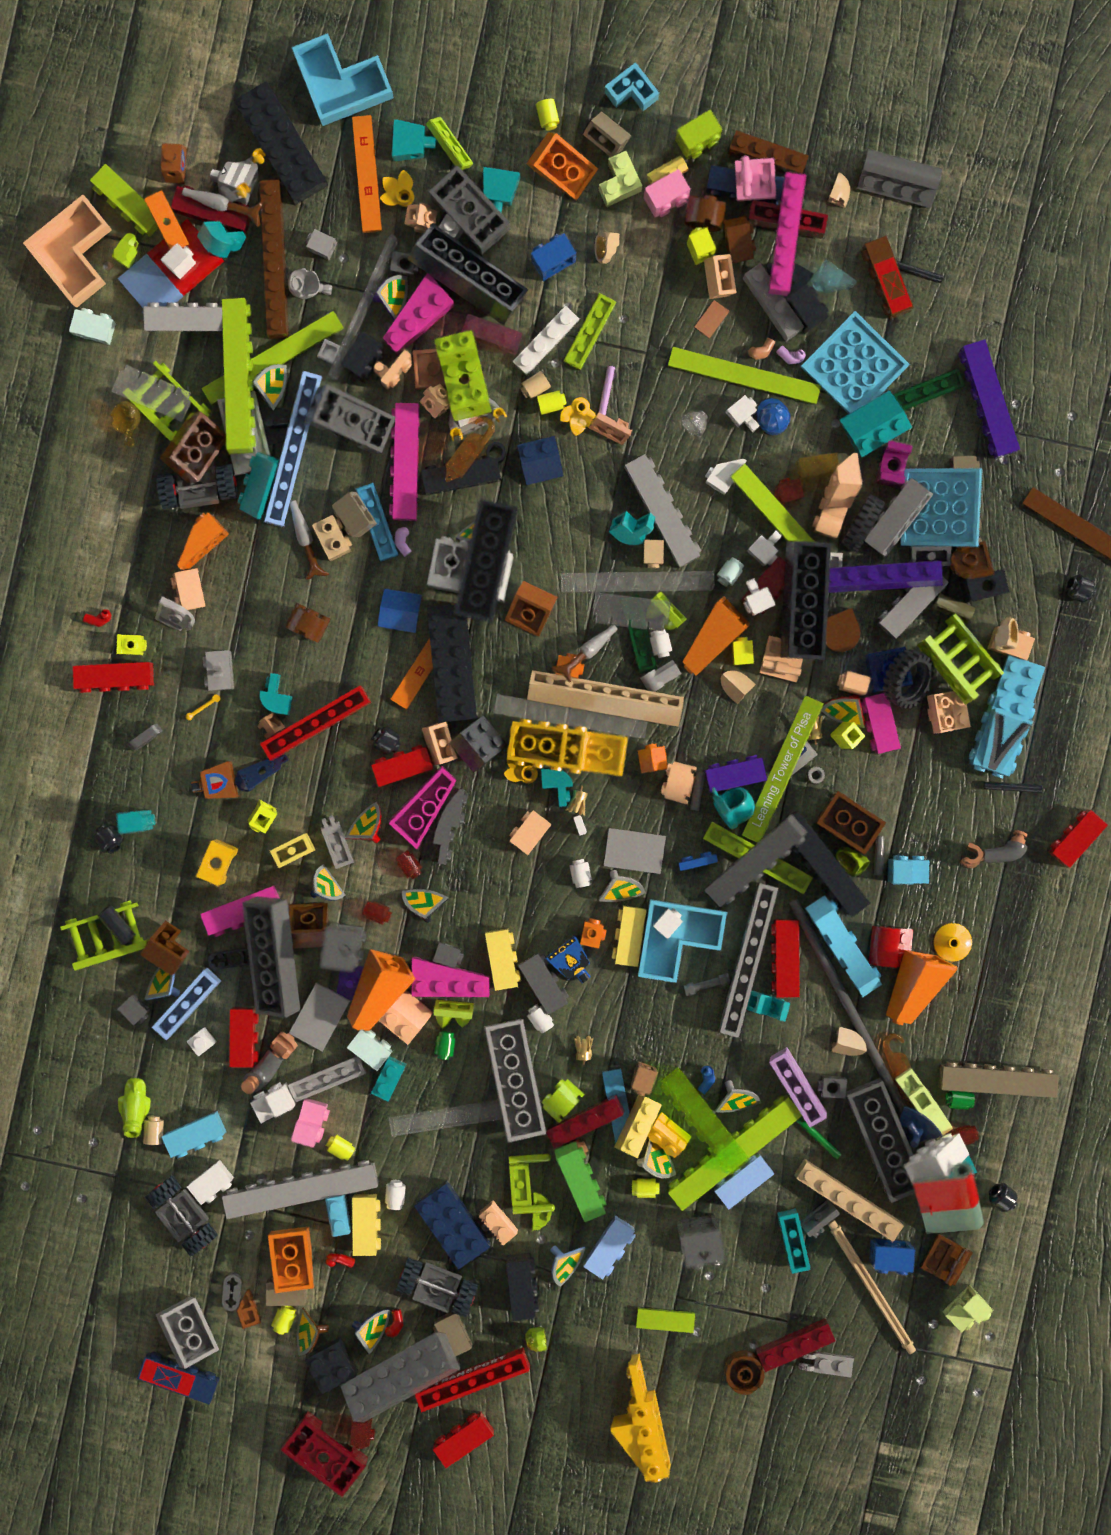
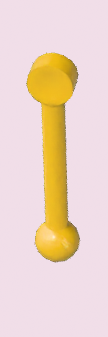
M215 694L210 701L192 713H187L186 719L192 720L194 715L212 703L219 702L220 696Z

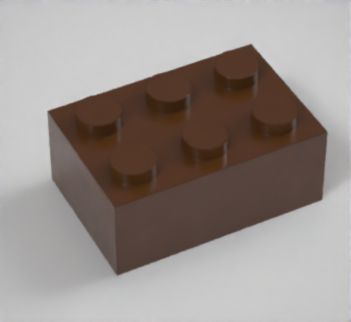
M202 412L190 413L160 457V460L187 483L199 482L226 442V433Z
M834 791L814 822L864 855H866L886 824L885 821L839 791Z

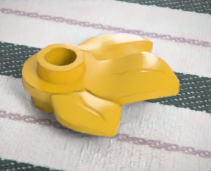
M403 170L398 179L383 177V187L386 193L380 199L384 204L388 206L399 204L402 207H407L413 203V180L406 171ZM403 195L409 196L407 200H402L401 197Z
M579 397L574 399L570 406L565 407L561 411L560 421L569 422L570 429L573 435L576 436L582 433L586 427L589 428L596 414L590 409L588 400ZM580 403L584 406L582 411L578 408Z
M507 759L509 769L504 772V776L509 781H522L530 784L537 779L538 772L535 767H532L533 763L526 762L525 766L515 765L514 760ZM525 771H530L531 777L527 778L524 774Z

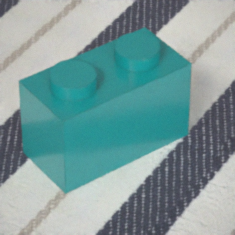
M389 1056L371 1094L388 1102L406 1064Z

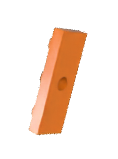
M162 190L145 198L144 201L168 248L171 250L177 243L181 247L188 245L189 243ZM164 218H167L169 220L168 226L164 225Z

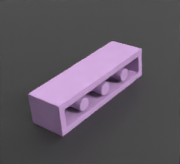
M786 1047L772 1055L769 1061L808 1126L812 1127L826 1119L827 1111L789 1049Z

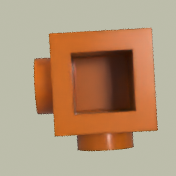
M567 653L566 656L559 655L557 666L568 664L577 655ZM580 662L571 670V677L578 678V675H582L584 664Z
M656 744L645 745V749L638 750L641 773L667 769L665 746L657 747Z
M589 918V921H584L580 940L581 945L599 948L600 941H604L606 930L603 929L604 925L600 924V920Z

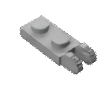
M815 1351V1353L811 1352L802 1356L804 1359H814L813 1364L799 1363L798 1366L801 1370L851 1377L854 1358L852 1356Z

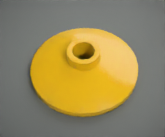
M956 923L945 924L935 933L933 940L934 949L944 960L959 961L970 952L972 938L969 931L962 925ZM953 939L957 940L956 946H951Z

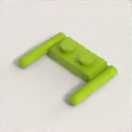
M550 1154L509 1156L513 1214L553 1212L555 1210L553 1204L532 1205L529 1163L550 1161Z

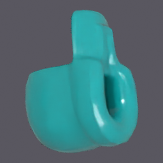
M735 787L719 796L715 788H712L714 795L713 805L730 829H736L739 824L746 822L752 817L755 803L747 790L742 787Z

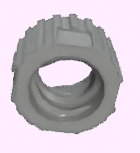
M813 767L807 773L808 781H811L813 784H819L825 778L824 770L820 767ZM814 771H818L820 773V778L818 780L812 778V773Z

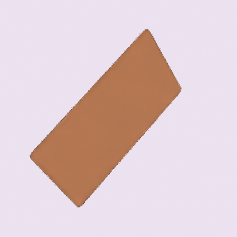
M714 300L695 325V328L710 338L729 311Z

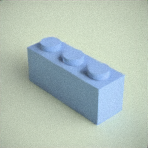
M759 1153L747 1159L746 1163L741 1167H737L727 1178L722 1179L714 1187L715 1193L728 1209L732 1208L774 1175L772 1169Z
M615 1215L583 1262L584 1268L602 1280L605 1276H609L614 1269L612 1265L616 1259L619 1261L625 1252L623 1249L626 1244L630 1245L635 1238L634 1227Z

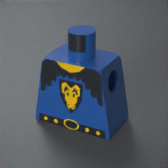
M576 935L546 957L568 980L576 975L579 981L584 983L591 977L585 970L590 961Z

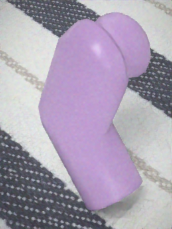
M783 345L776 352L788 364L801 363L806 356L803 350L789 352Z
M406 527L397 529L394 544L404 557L412 552L405 543L406 537L409 535V530Z

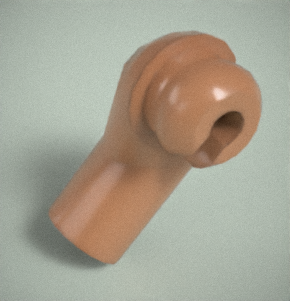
M767 338L762 347H751L748 355L755 360L768 357L775 341Z

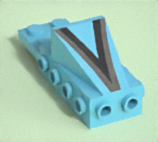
M1007 655L1002 670L1004 674L1000 676L996 690L989 696L987 712H984L981 723H983L981 730H978L975 737V747L971 749L969 754V764L974 765L975 770L981 772L988 770L993 772V776L1002 779L1004 776H1010V773H1014L1016 756L1020 755L1023 748L1021 741L1027 736L1028 730L1033 723L1029 719H1032L1035 713V708H1033L1035 703L1033 702L1045 667Z

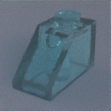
M825 259L813 276L811 283L817 291L829 293L853 289L857 281Z

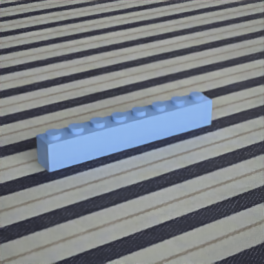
M305 371L301 374L264 523L279 527L284 526L309 425L304 423L317 388L320 386L322 376Z

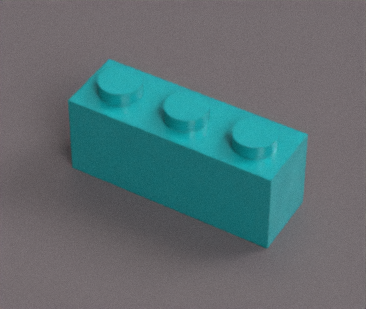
M151 810L117 814L119 834L151 830L153 825H155V816L151 814Z
M791 1209L778 1212V1220L791 1273L811 1270L797 1210Z

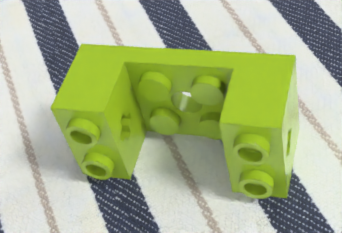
M472 330L434 339L454 421L492 413ZM464 376L470 378L467 384H461L459 380Z

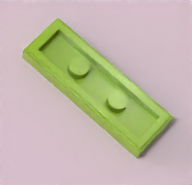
M441 117L430 119L426 123L455 166L458 165L461 170H464L473 165V162Z
M638 1307L636 1328L694 1333L695 1312Z

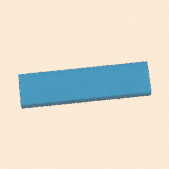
M374 483L356 488V492L377 523L370 529V533L380 562L399 556Z
M621 1069L602 1072L607 1098L617 1094L625 1110L623 1116L611 1121L615 1143L629 1116Z

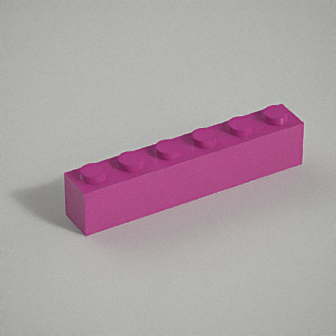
M786 173L784 177L768 294L788 296L790 292L806 175Z
M395 403V408H392V416L396 418L395 427L391 428V439H395L394 446H391V458H394V466L390 467V477H394V485H390V496H393V504H390L389 514L393 516L395 521H417L419 403Z

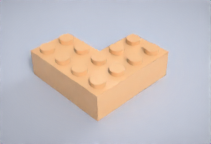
M84 195L79 197L23 243L76 308L106 284L83 256V253L112 229Z

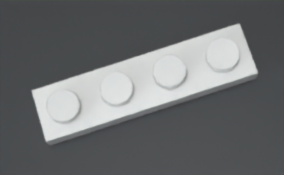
M565 306L513 360V363L525 375H528L574 327L579 318Z

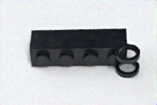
M493 442L486 449L487 455L481 456L482 459L474 461V458L462 460L463 463L455 464L453 461L444 463L443 467L436 468V465L425 467V470H422L421 473L426 496L501 482L498 464L503 462L506 457L505 447L499 442ZM493 448H500L503 453L499 458L490 456V451Z

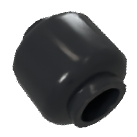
M1081 574L1072 576L1066 584L1068 596L1079 602H1086L1095 596L1094 581Z
M379 727L371 738L373 747L384 755H388L391 752L395 753L401 745L399 743V734L389 727Z
M102 825L96 829L97 833L94 835V841L103 853L112 854L121 848L123 838L115 826Z
M995 1184L990 1189L989 1201L999 1211L1008 1212L1017 1206L1018 1195L1007 1184Z

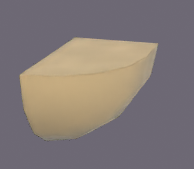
M838 173L827 202L845 208L851 190L849 181L843 174Z
M727 671L721 676V685L724 691L737 704L756 685L746 675L738 671Z
M842 1027L838 1028L836 1032L837 1042H833L831 1052L849 1056H857L867 1052L866 1043L857 1032Z

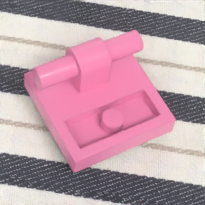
M741 157L740 161H735L737 201L776 199L774 158L749 160V157Z

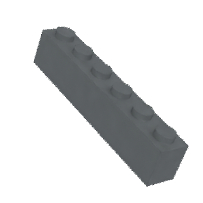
M792 815L788 816L706 887V893L719 907L724 903L730 904L736 898L734 895L737 892L743 893L749 887V882L752 880L756 882L763 875L762 871L766 868L768 871L777 864L776 860L779 857L783 859L791 852L790 848L793 845L799 846L805 840L803 837L807 831Z

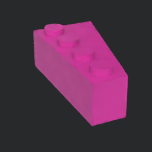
M441 765L392 816L389 824L411 845L418 849L443 802L454 786L456 779Z
M415 956L412 957V973L415 976V980L412 983V997H489V975L457 967L452 968Z

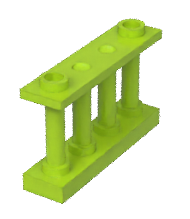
M156 360L153 362L158 370L138 390L135 389L132 392L127 388L123 392L170 441H172L178 431L172 432L168 428L170 426L169 423L190 402L199 409L197 412H202L210 420L212 419L209 415L211 412L204 403L199 405L168 374L171 370L163 362L161 364ZM165 375L172 383L151 404L145 405L141 401L144 398L143 395ZM178 388L185 397L164 418L161 417L159 419L155 415L156 409Z
M954 614L945 620L948 627L934 639L928 636L918 643L917 646L924 655L931 658L930 660L933 661L932 665L966 705L979 696L975 689L989 677L995 680L1002 676L1004 672L966 627L964 621L957 614ZM954 632L960 639V642L945 654L939 647V644ZM966 647L973 656L957 669L951 662V659ZM978 662L985 671L969 684L963 674Z
M130 900L121 903V908L115 909L117 912L124 911L128 925L135 933V936L131 940L132 944L125 946V944L121 945L111 933L115 946H113L114 950L109 952L103 947L95 922L96 919H99L98 915L77 921L76 918L65 921L66 925L61 926V930L69 928L78 955L77 962L72 963L74 971L145 948L149 939L143 940V937H140L131 909L137 907L138 903L132 904ZM88 923L96 948V956L90 958L88 954H85L77 929V925Z

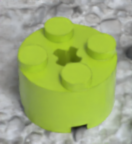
M561 1079L554 1087L556 1092L553 1095L548 1094L541 1102L544 1105L542 1108L558 1123L562 1121L561 1116H567L580 1101L578 1096L583 1097L585 1095L569 1079L566 1081Z

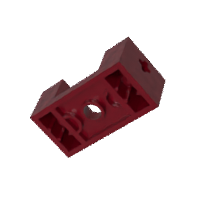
M307 1411L285 1439L281 1451L343 1497L366 1467L368 1457L355 1446L347 1450L321 1430L323 1422ZM326 1453L329 1456V1460L322 1462L319 1460L318 1455Z

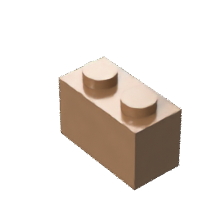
M637 1062L631 1080V1087L635 1093L643 1096L646 1093H651L658 1073L656 1067Z

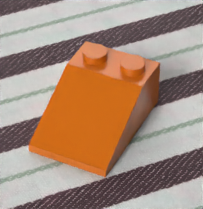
M551 132L546 134L526 163L541 177L576 201L598 170L595 165L558 134Z
M203 513L196 519L197 523L192 528L177 565L184 571L189 570L229 535L210 513L206 515Z
M309 1226L271 1231L268 1235L275 1293L313 1289V1265Z

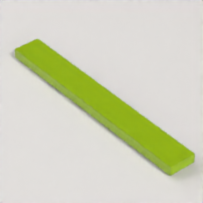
M332 311L252 358L253 372H250L251 379L254 380L264 368L276 364L283 365L324 341V339L344 329L335 312ZM224 375L202 388L212 406L218 403L217 400L225 398Z
M676 347L672 348L668 367L814 405L817 404L821 385Z

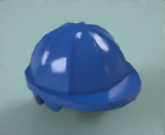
M766 399L758 406L757 421L767 434L778 435L784 432L789 425L790 413L780 400Z

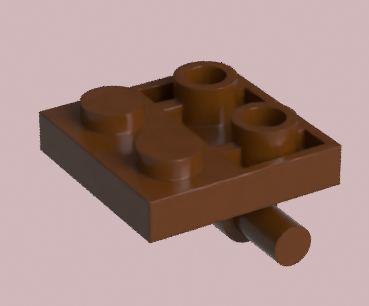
M938 1233L920 1268L944 1280L946 1284L955 1286L973 1252Z

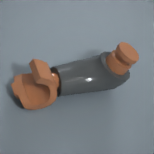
M1014 830L1013 834L1015 836L1012 837L1011 841H1007L1006 845L998 848L984 849V851L979 846L969 843L967 850L974 852L976 859L965 857L960 863L966 868H975L979 865L980 861H983V863H1002L1020 859L1028 848L1025 845L1026 840L1024 839L1027 838V833Z
M283 1031L278 1034L262 1059L244 1076L241 1085L244 1093L251 1094L259 1091L270 1082L283 1059H287L298 1046L293 1036Z

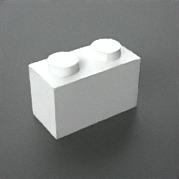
M219 1160L192 1181L187 1188L201 1205L204 1202L209 1204L217 1197L215 1194L219 1190L224 1192L232 1185L230 1182L234 1177Z

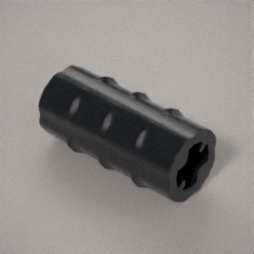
M109 905L98 914L99 919L121 945L126 944L135 936L130 926L126 924L112 905Z

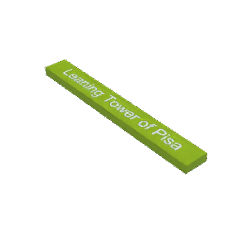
M805 695L755 805L754 814L749 819L742 836L757 843L763 838L824 703Z

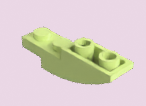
M911 1068L895 1078L915 1109L933 1121L942 1135L953 1129L933 1097Z

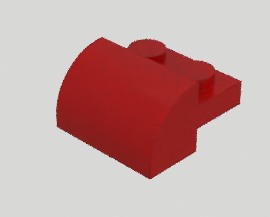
M872 926L869 964L894 968L900 967L905 950L911 951L913 929Z

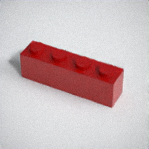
M151 662L72 666L73 687L79 690L80 693H91V689H99V692H110V688H118V691H130L129 687H137V690H149V686H154L153 663Z
M774 919V924H771V935H774V943H771V954H774V962H771V973L774 974L775 981H771V992L775 993L776 997H800L799 920Z

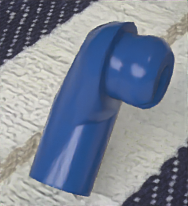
M703 1066L701 1068L703 1082L697 1089L704 1095L715 1083L714 1070L710 1066Z

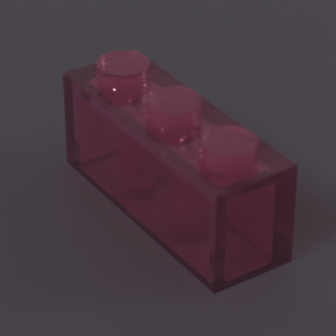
M470 314L467 315L462 332L472 330L475 341L517 355L523 339V333Z

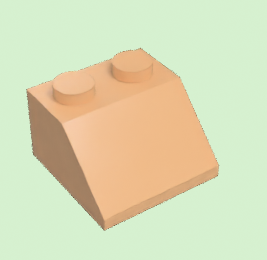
M857 453L849 456L836 468L834 475H831L830 483L824 492L828 506L851 508L862 485Z
M405 990L379 1021L406 1044H409L434 1012Z

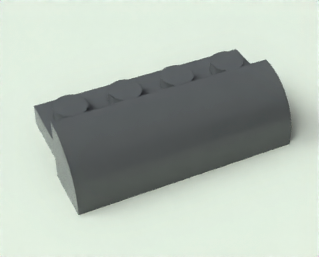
M867 149L857 188L931 208L940 183L942 168Z

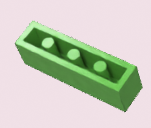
M575 1141L554 1150L584 1222L606 1214L604 1206H607L603 1195L599 1196L598 1194L600 1187L597 1180H592L591 1178L593 1171L589 1163L585 1164L584 1158H586L583 1148H578Z

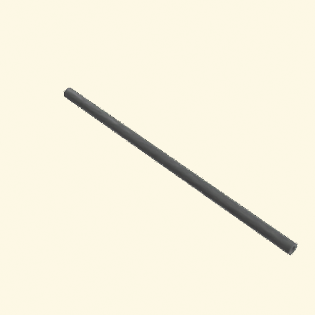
M798 899L791 901L789 904L799 920L854 1028L866 1043L867 1052L901 1115L906 1104L801 904Z

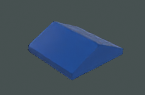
M384 589L378 627L416 633L422 595Z

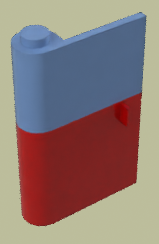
M188 219L180 224V227L189 243L186 247L194 254L192 258L196 264L181 279L169 270L161 260L170 251L164 239L118 278L142 308L147 306V302H159V306H167V302H178L224 262L221 257L213 255L204 248L197 236L199 231Z

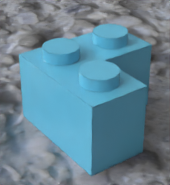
M636 62L605 86V94L616 108L632 97L642 111H644L659 98V92Z
M893 855V859H888V882L892 884H929V860H924V856H912V859H908V856Z

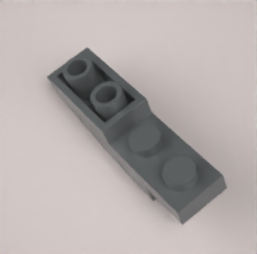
M460 789L453 796L438 822L433 844L441 845L438 864L446 865L447 861H451L452 850L449 849V843L453 842L455 831L451 829L452 827L459 828L460 824H464L465 813L462 812V806L467 804L468 794L464 793L465 789Z

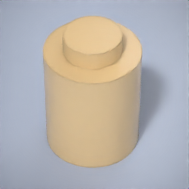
M539 371L522 382L523 387L520 390L525 398L530 397L532 400L551 386L542 371Z
M148 1116V1119L144 1120L143 1144H163L164 1120L160 1119V1116Z

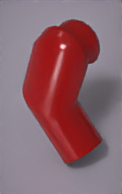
M103 609L97 616L86 613L83 622L101 627L111 620L112 615L107 609Z
M330 1253L327 1255L325 1263L330 1267H334L337 1262L352 1268L355 1259L344 1254Z
M401 1309L391 1311L393 1323L385 1329L387 1337H396L403 1328L404 1323Z

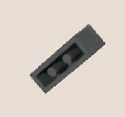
M536 953L518 964L549 1015L568 1004L567 998L569 995L564 987L560 989L557 982L559 979L555 972H550L547 968L549 962L544 954L540 956L539 953Z

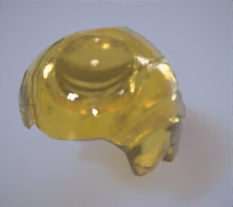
M121 401L115 405L110 414L113 417L111 425L116 431L124 434L125 446L134 447L133 431L140 423V411L134 404Z

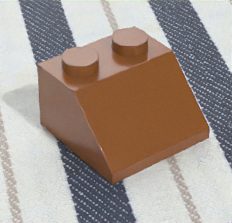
M523 581L513 599L505 621L539 637L558 597Z

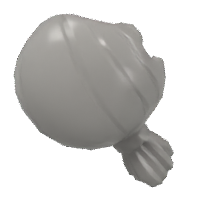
M305 268L293 271L288 277V288L292 295L297 298L308 299L315 296L318 292L325 295L332 294V285L320 284L319 278L314 271H307Z

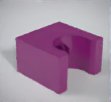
M889 440L883 446L875 483L894 488L901 487L905 482V467L913 446ZM888 462H895L897 469L895 471L890 470Z

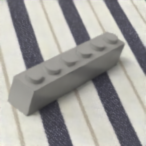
M644 454L626 464L624 468L647 511L655 516L654 523L678 568L699 558L701 549L696 541L693 542L690 535L692 533L687 524L683 525L681 521L683 516L678 508L675 509L671 503L674 501L669 491L665 492L662 486L665 483L660 474L656 475L653 469L655 464L651 457L647 458Z

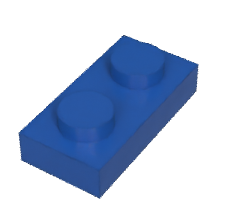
M711 851L701 853L699 858L693 859L692 856L681 858L682 862H678L679 870L682 871L716 863L718 860L716 854H711Z

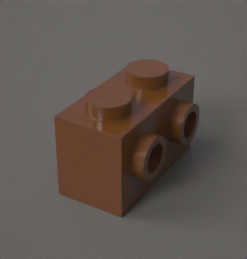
M746 216L724 220L723 226L727 255L731 254L732 264L754 259L753 252L756 251L755 241L751 239V234L754 233L752 222H749Z

